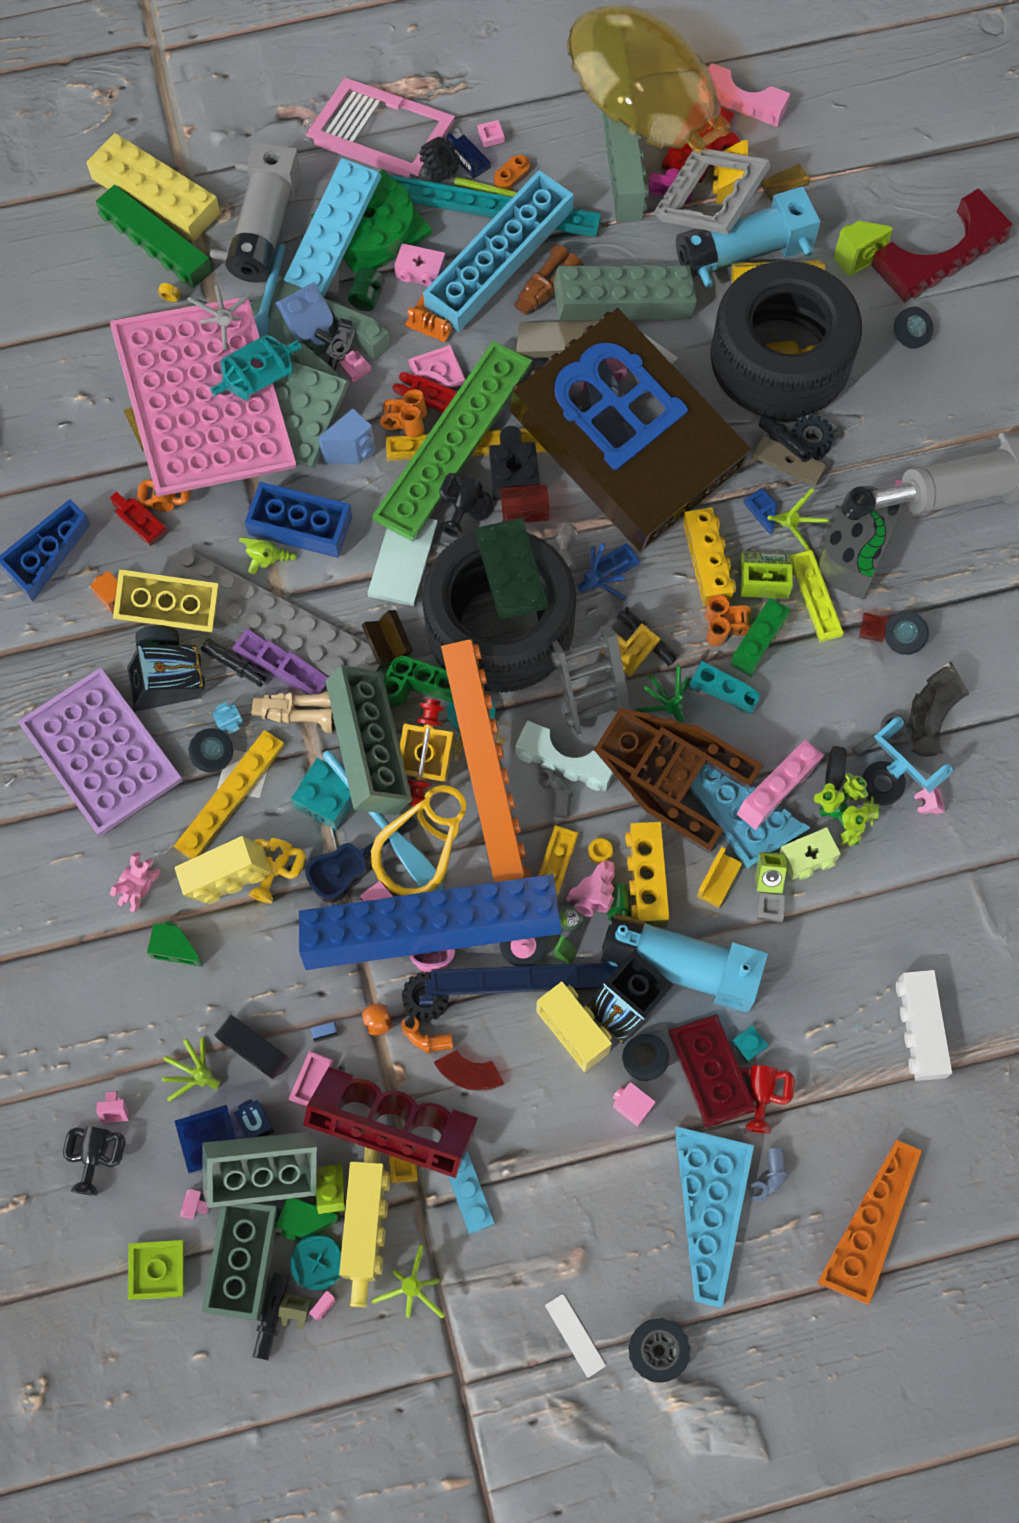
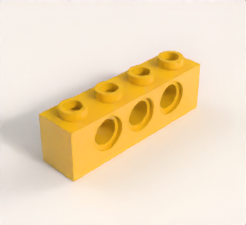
M661 822L631 823L629 832H625L626 847L631 848V856H627L628 871L633 873V880H629L630 895L635 897V905H631V917L655 927L668 926L669 909ZM642 846L648 847L651 853L643 855L638 851V848ZM644 870L650 871L653 877L651 879H644L641 877L640 872ZM651 895L654 897L655 902L647 904L642 900V896Z

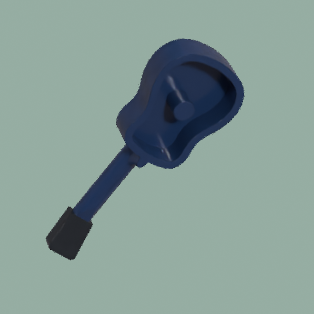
M411 816L396 831L401 835H405L414 829L418 823ZM389 838L384 842L383 847L390 843ZM374 842L361 850H358L351 843H345L334 852L313 858L305 870L307 881L313 892L326 902H336L342 899L348 893L353 883L367 874L368 867L365 860L371 856Z

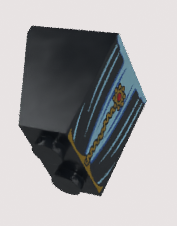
M148 645L137 647L127 666L134 711L195 700L199 697L202 690L205 689V678L200 672L201 656L197 654L196 645Z
M633 950L602 985L587 1007L594 1014L595 1020L624 1044L674 984Z

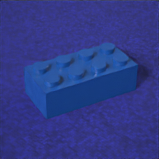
M259 482L245 520V525L249 536L339 558L353 517L351 506L348 503Z

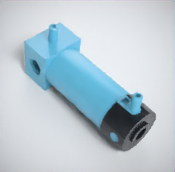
M802 186L774 195L772 207L740 216L728 235L704 229H693L677 234L676 250L680 265H690L692 277L700 275L705 287H710L713 281L709 272L732 263L781 249L785 258L802 252L805 256L812 255L820 220Z
M615 913L612 924H609L605 935L601 962L619 967L634 950L671 983L715 996L713 1003L748 1014L755 1002L768 953L733 942L730 949Z

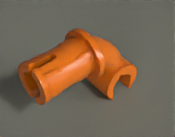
M414 1017L413 1029L406 1027L405 1018L403 1019L401 1024L402 1033L416 1047L425 1051L427 1055L432 1051L453 1050L451 1033L433 1036L425 1034L423 1036L419 1032V1022L416 1017Z

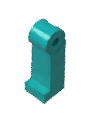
M701 661L688 686L692 690L697 691L699 689L748 714L754 712L761 699L760 693L749 685Z

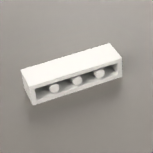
M935 971L903 973L898 978V981H896V992L898 997L902 999L903 1006L900 1007L901 1020L906 1022L907 1032L904 1034L906 1047L910 1048L911 1058H909L910 1073L914 1074L915 1081L947 1078L952 1074Z

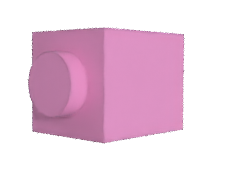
M631 1082L626 1088L621 1085L612 1097L616 1100L613 1108L636 1126L641 1124L655 1105V1101Z

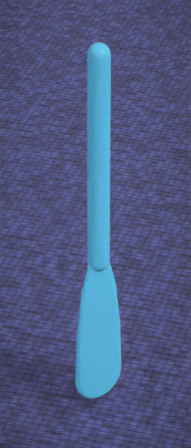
M284 244L277 245L261 307L254 318L260 337L268 335V312L286 249Z
M325 751L323 753L324 759L349 788L344 766L331 751ZM368 812L382 830L390 824L382 813ZM395 831L389 837L394 851L419 887L427 885L434 878L437 869L407 838ZM444 879L442 884L435 891L443 889Z

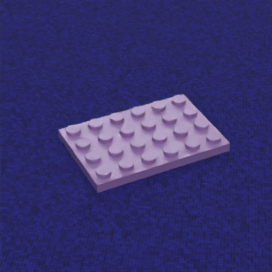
M101 667L17 721L99 837L183 781L182 777Z

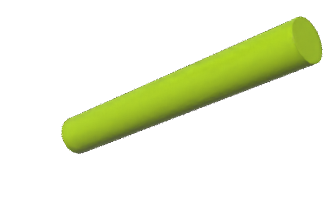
M457 176L454 182L455 186L508 197H514L518 193Z

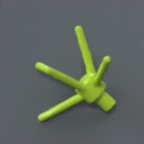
M810 488L790 511H784L782 514L767 517L768 520L776 521L778 524H782L783 527H789L806 551L811 549L796 526L800 522L828 523L830 521L829 518L800 517L798 513L814 492V488Z
M202 1037L200 1039V1059L189 1040H183L196 1064L194 1069L175 1059L164 1056L163 1059L166 1062L191 1074L190 1077H162L163 1082H190L167 1098L169 1102L195 1085L203 1087L206 1084L214 1090L218 1088L220 1080L211 1076L212 1071L206 1068L205 1038Z
M422 1244L418 1246L412 1275L406 1278L401 1272L394 1269L393 1274L403 1282L402 1287L373 1298L371 1300L373 1304L404 1293L407 1295V1318L411 1316L413 1297L418 1296L440 1318L445 1317V1314L421 1292L422 1287L440 1283L439 1278L424 1281L417 1279L424 1249Z

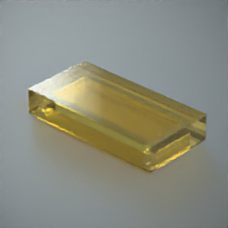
M797 164L763 179L761 187L770 200L773 201V197L776 194L809 185L810 178L801 165Z

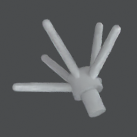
M216 285L218 309L215 310L192 297H188V301L214 315L211 318L201 319L199 323L217 322L221 325L223 350H227L226 326L231 321L241 320L240 316H232L231 313L249 299L252 293L248 292L227 309L223 305L220 287Z

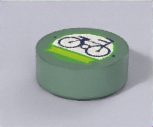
M565 906L559 911L560 924L563 931L572 933L581 927L583 915L574 906Z

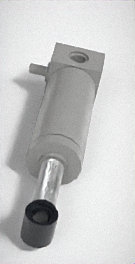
M1001 432L998 434L1001 446L997 451L908 469L904 473L902 483L899 486L870 491L863 487H855L842 503V513L850 520H859L865 513L872 512L874 509L905 502L907 508L914 514L1001 496L1004 504L1019 501V436L1009 438L1006 432Z

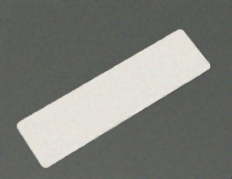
M562 1294L545 1305L546 1309L585 1375L590 1377L606 1366L565 1296Z

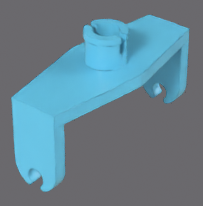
M896 717L874 736L876 742L894 760L886 768L892 775L894 774L896 779L906 772L922 788L931 793L950 776L953 768L949 763L945 764L926 780L887 742L904 725L903 719Z

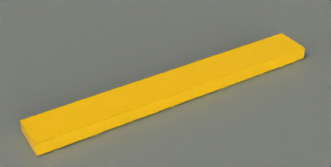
M520 429L523 443L535 442L536 452H547L526 429ZM501 430L488 431L471 456L489 455L490 445H500ZM428 434L415 438L408 437L407 435L386 437L387 461L411 460Z

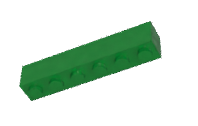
M115 184L96 200L99 210L98 214L105 222L109 221L120 234L124 233L135 246L140 245L149 257L159 260L167 271H173L184 284L187 282L194 288L212 272L209 257Z

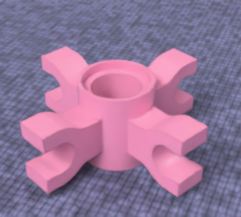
M138 851L131 856V866H128L123 871L118 883L112 886L110 892L112 896L123 894L119 898L118 905L123 906L125 903L130 902V911L133 913L139 909L141 904L140 898H143L148 893L152 882L158 879L160 870L157 868L153 871L147 870L152 866L153 859L148 858L141 863V853Z

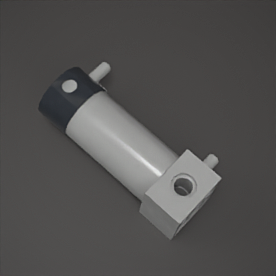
M253 142L248 163L236 162L235 164L236 171L248 172L250 182L234 237L230 241L228 252L212 249L210 250V257L226 260L225 266L233 276L247 282L259 283L269 277L288 201L295 202L302 175L297 148Z

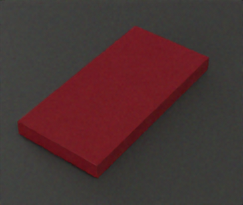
M718 1014L668 1030L705 1128L756 1112V1107Z

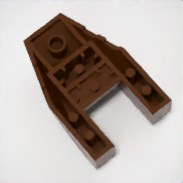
M621 707L594 748L596 754L645 812L707 853L711 851L723 829L680 803L703 765L706 764L749 790L763 767V764L698 725L677 722V720L660 718Z

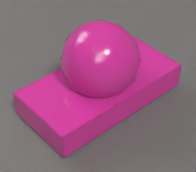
M671 168L664 175L651 173L648 193L664 196L680 170ZM693 190L685 202H691Z

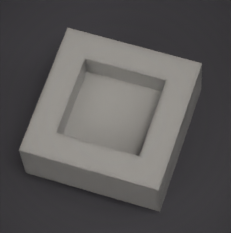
M759 893L757 920L783 922L785 895Z

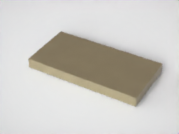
M600 321L519 323L516 353L526 358H547L555 353L560 354L572 339L577 340L588 326H595Z

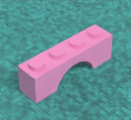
M711 63L701 81L699 97L778 127L788 108L790 93L772 86L760 92H746L734 84L731 78V70Z
M804 740L744 800L737 815L754 830H757L771 816L791 790L799 783L802 784L816 770L824 755L807 740Z

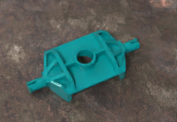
M269 335L258 338L221 359L222 382L210 387L211 393L216 397L218 394L229 390L243 400L249 401L250 396L285 376L291 377L292 362L290 354L302 349L301 344L298 340H295L286 346ZM259 360L263 363V366L255 368L250 362Z

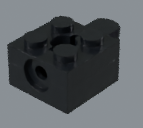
M507 426L501 430L500 445L489 446L493 501L540 497L536 443H523L520 429L515 426Z

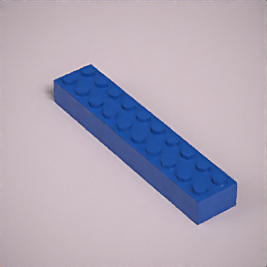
M553 874L299 910V954L305 970L562 934Z

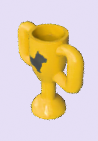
M260 838L254 842L263 845L266 849L265 854L272 873L264 876L265 879L261 881L260 887L250 890L248 895L258 901L271 904L273 897L269 889L274 877L280 874L288 879L297 878L301 874L306 861V853L302 849L294 848L290 843L277 838H270L269 841ZM297 855L291 871H288L285 867L290 856Z

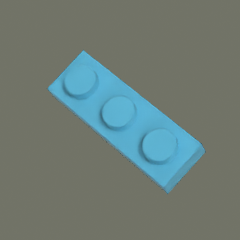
M467 1151L457 1177L448 1176L470 1235L495 1224Z

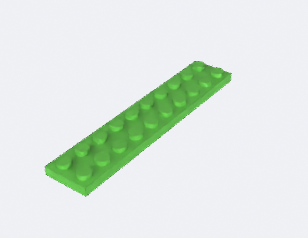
M492 341L373 514L372 519L374 522L412 542L415 540L442 500L440 488L445 476L449 473L459 475L511 398L512 388L519 381L523 380L532 367V360Z

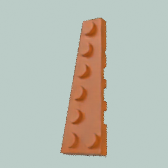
M898 1140L894 1141L818 1278L817 1284L863 1304L870 1305L922 1150Z

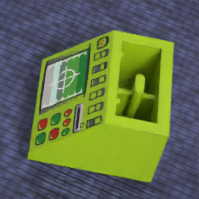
M741 552V597L788 599L792 590L793 571L790 555Z

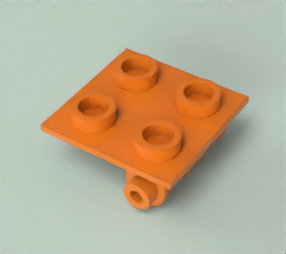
M423 294L416 306L408 309L407 315L409 318L405 323V327L444 343L446 342L453 330L452 324L448 322V319L443 320L425 307Z

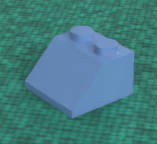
M354 409L350 410L318 437L322 459L326 464H359L364 459H369L376 450L372 425Z

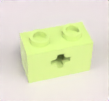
M826 827L782 846L778 854H785L787 873L790 879L793 880L799 877L800 880L812 876L814 874L813 871L819 868L827 870L835 866L841 853Z

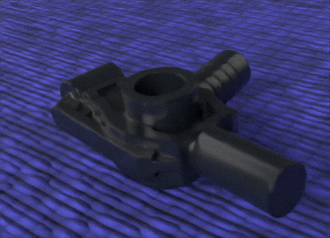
M340 318L338 328L333 336L319 328L314 333L316 338L327 344L326 352L330 356L328 365L335 371L339 359L342 360L349 353L356 330L352 325V321Z

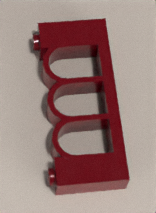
M328 1067L307 1104L303 1126L456 1178L473 1138L478 1118L454 1109L450 1113L445 1107L429 1102L417 1105L416 1101L404 1092L386 1091L382 1093L381 1089L369 1080L353 1079L351 1074ZM350 1102H358L368 1106L371 1110L367 1118L342 1110V1107ZM384 1114H393L403 1118L406 1123L403 1130L377 1122V1119ZM419 1126H429L438 1130L441 1133L439 1142H435L412 1134V1131Z

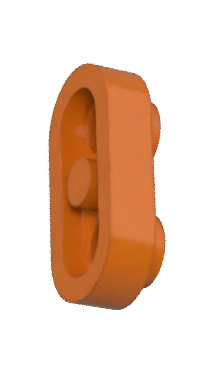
M524 155L511 157L495 172L494 186L512 190L529 174V159Z

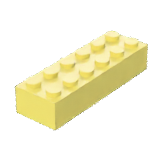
M116 133L86 162L93 180L107 189H110L115 184L171 229L192 243L220 214L215 195Z

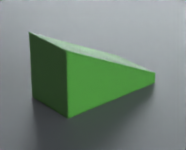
M561 935L555 948L554 957L572 964L578 950Z

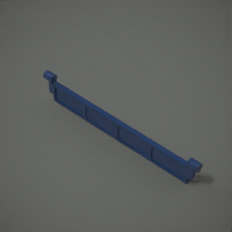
M606 963L431 970V979H425L426 995H419L420 1006L433 1005V996L550 991L560 982H563L566 987L570 985L574 990L600 989L618 967Z

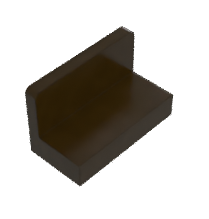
M388 610L379 621H365L362 624L378 665H389L395 658L399 656L408 657L413 652L396 610Z

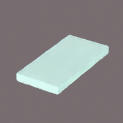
M429 518L413 542L387 528L369 586L368 597L414 607L437 530L438 520Z

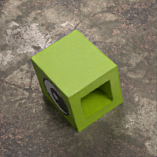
M759 852L755 873L757 891L769 894L783 892L787 871L785 854Z

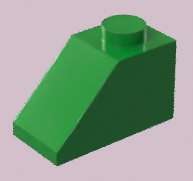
M162 921V924H153L147 954L151 959L202 967V960L176 923Z
M291 1198L286 1199L275 1227L281 1230L280 1236L295 1241L296 1237L304 1239L339 1223L340 1217L332 1212L318 1214L316 1206Z

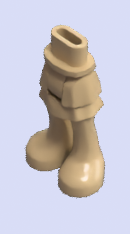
M328 691L311 695H294L292 692L287 694L283 692L270 695V698L268 694H265L264 697L253 698L252 716H262V719L267 720L268 718L279 723L285 722L288 724L292 722L319 723L325 733H335L336 727ZM296 706H316L325 709L297 710Z

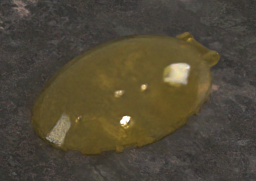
M622 4L599 6L585 12L576 19L569 31L570 34L567 41L568 55L571 56L573 62L571 68L573 72L577 71L581 79L580 85L591 100L615 123L620 121L629 128L627 132L633 136L635 133H638L648 139L646 143L661 149L664 146L680 149L688 143L698 153L702 152L706 145L731 132L730 124L721 115L718 89L707 65L694 47L669 23L644 9ZM709 128H714V130L708 133L707 135L703 137L700 136V134H702Z

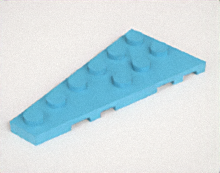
M706 764L703 765L689 788L714 824L723 829L722 835L747 869L757 864L759 852L775 853L782 846L791 843L810 830L808 825L799 822L791 816L790 812L786 809H781L779 806L757 830H754L737 813L744 800L756 788L751 785L749 790Z
M675 1126L694 1302L722 1308L754 1145Z

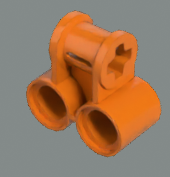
M414 389L406 392L403 399H387L384 401V414L380 418V424L383 428L387 430L404 429L405 434L411 438L419 437L424 433L423 419L427 416L428 410L423 393L420 390Z
M722 595L712 596L708 601L705 611V617L710 622L706 633L708 643L713 646H721L727 641L728 635L745 636L751 627L750 615L752 614V608L746 605L729 606V601L726 597ZM712 608H720L722 612H715ZM719 629L723 634H716L713 630Z

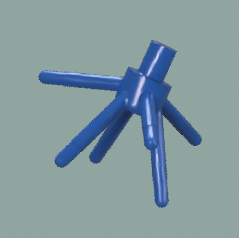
M601 543L596 557V548L592 546L590 572L586 571L584 581L577 585L579 591L584 593L589 588L595 589L600 587L614 596L626 600L625 595L603 584L624 580L625 576L603 577L627 564L628 559H624L600 573L596 569L605 544Z

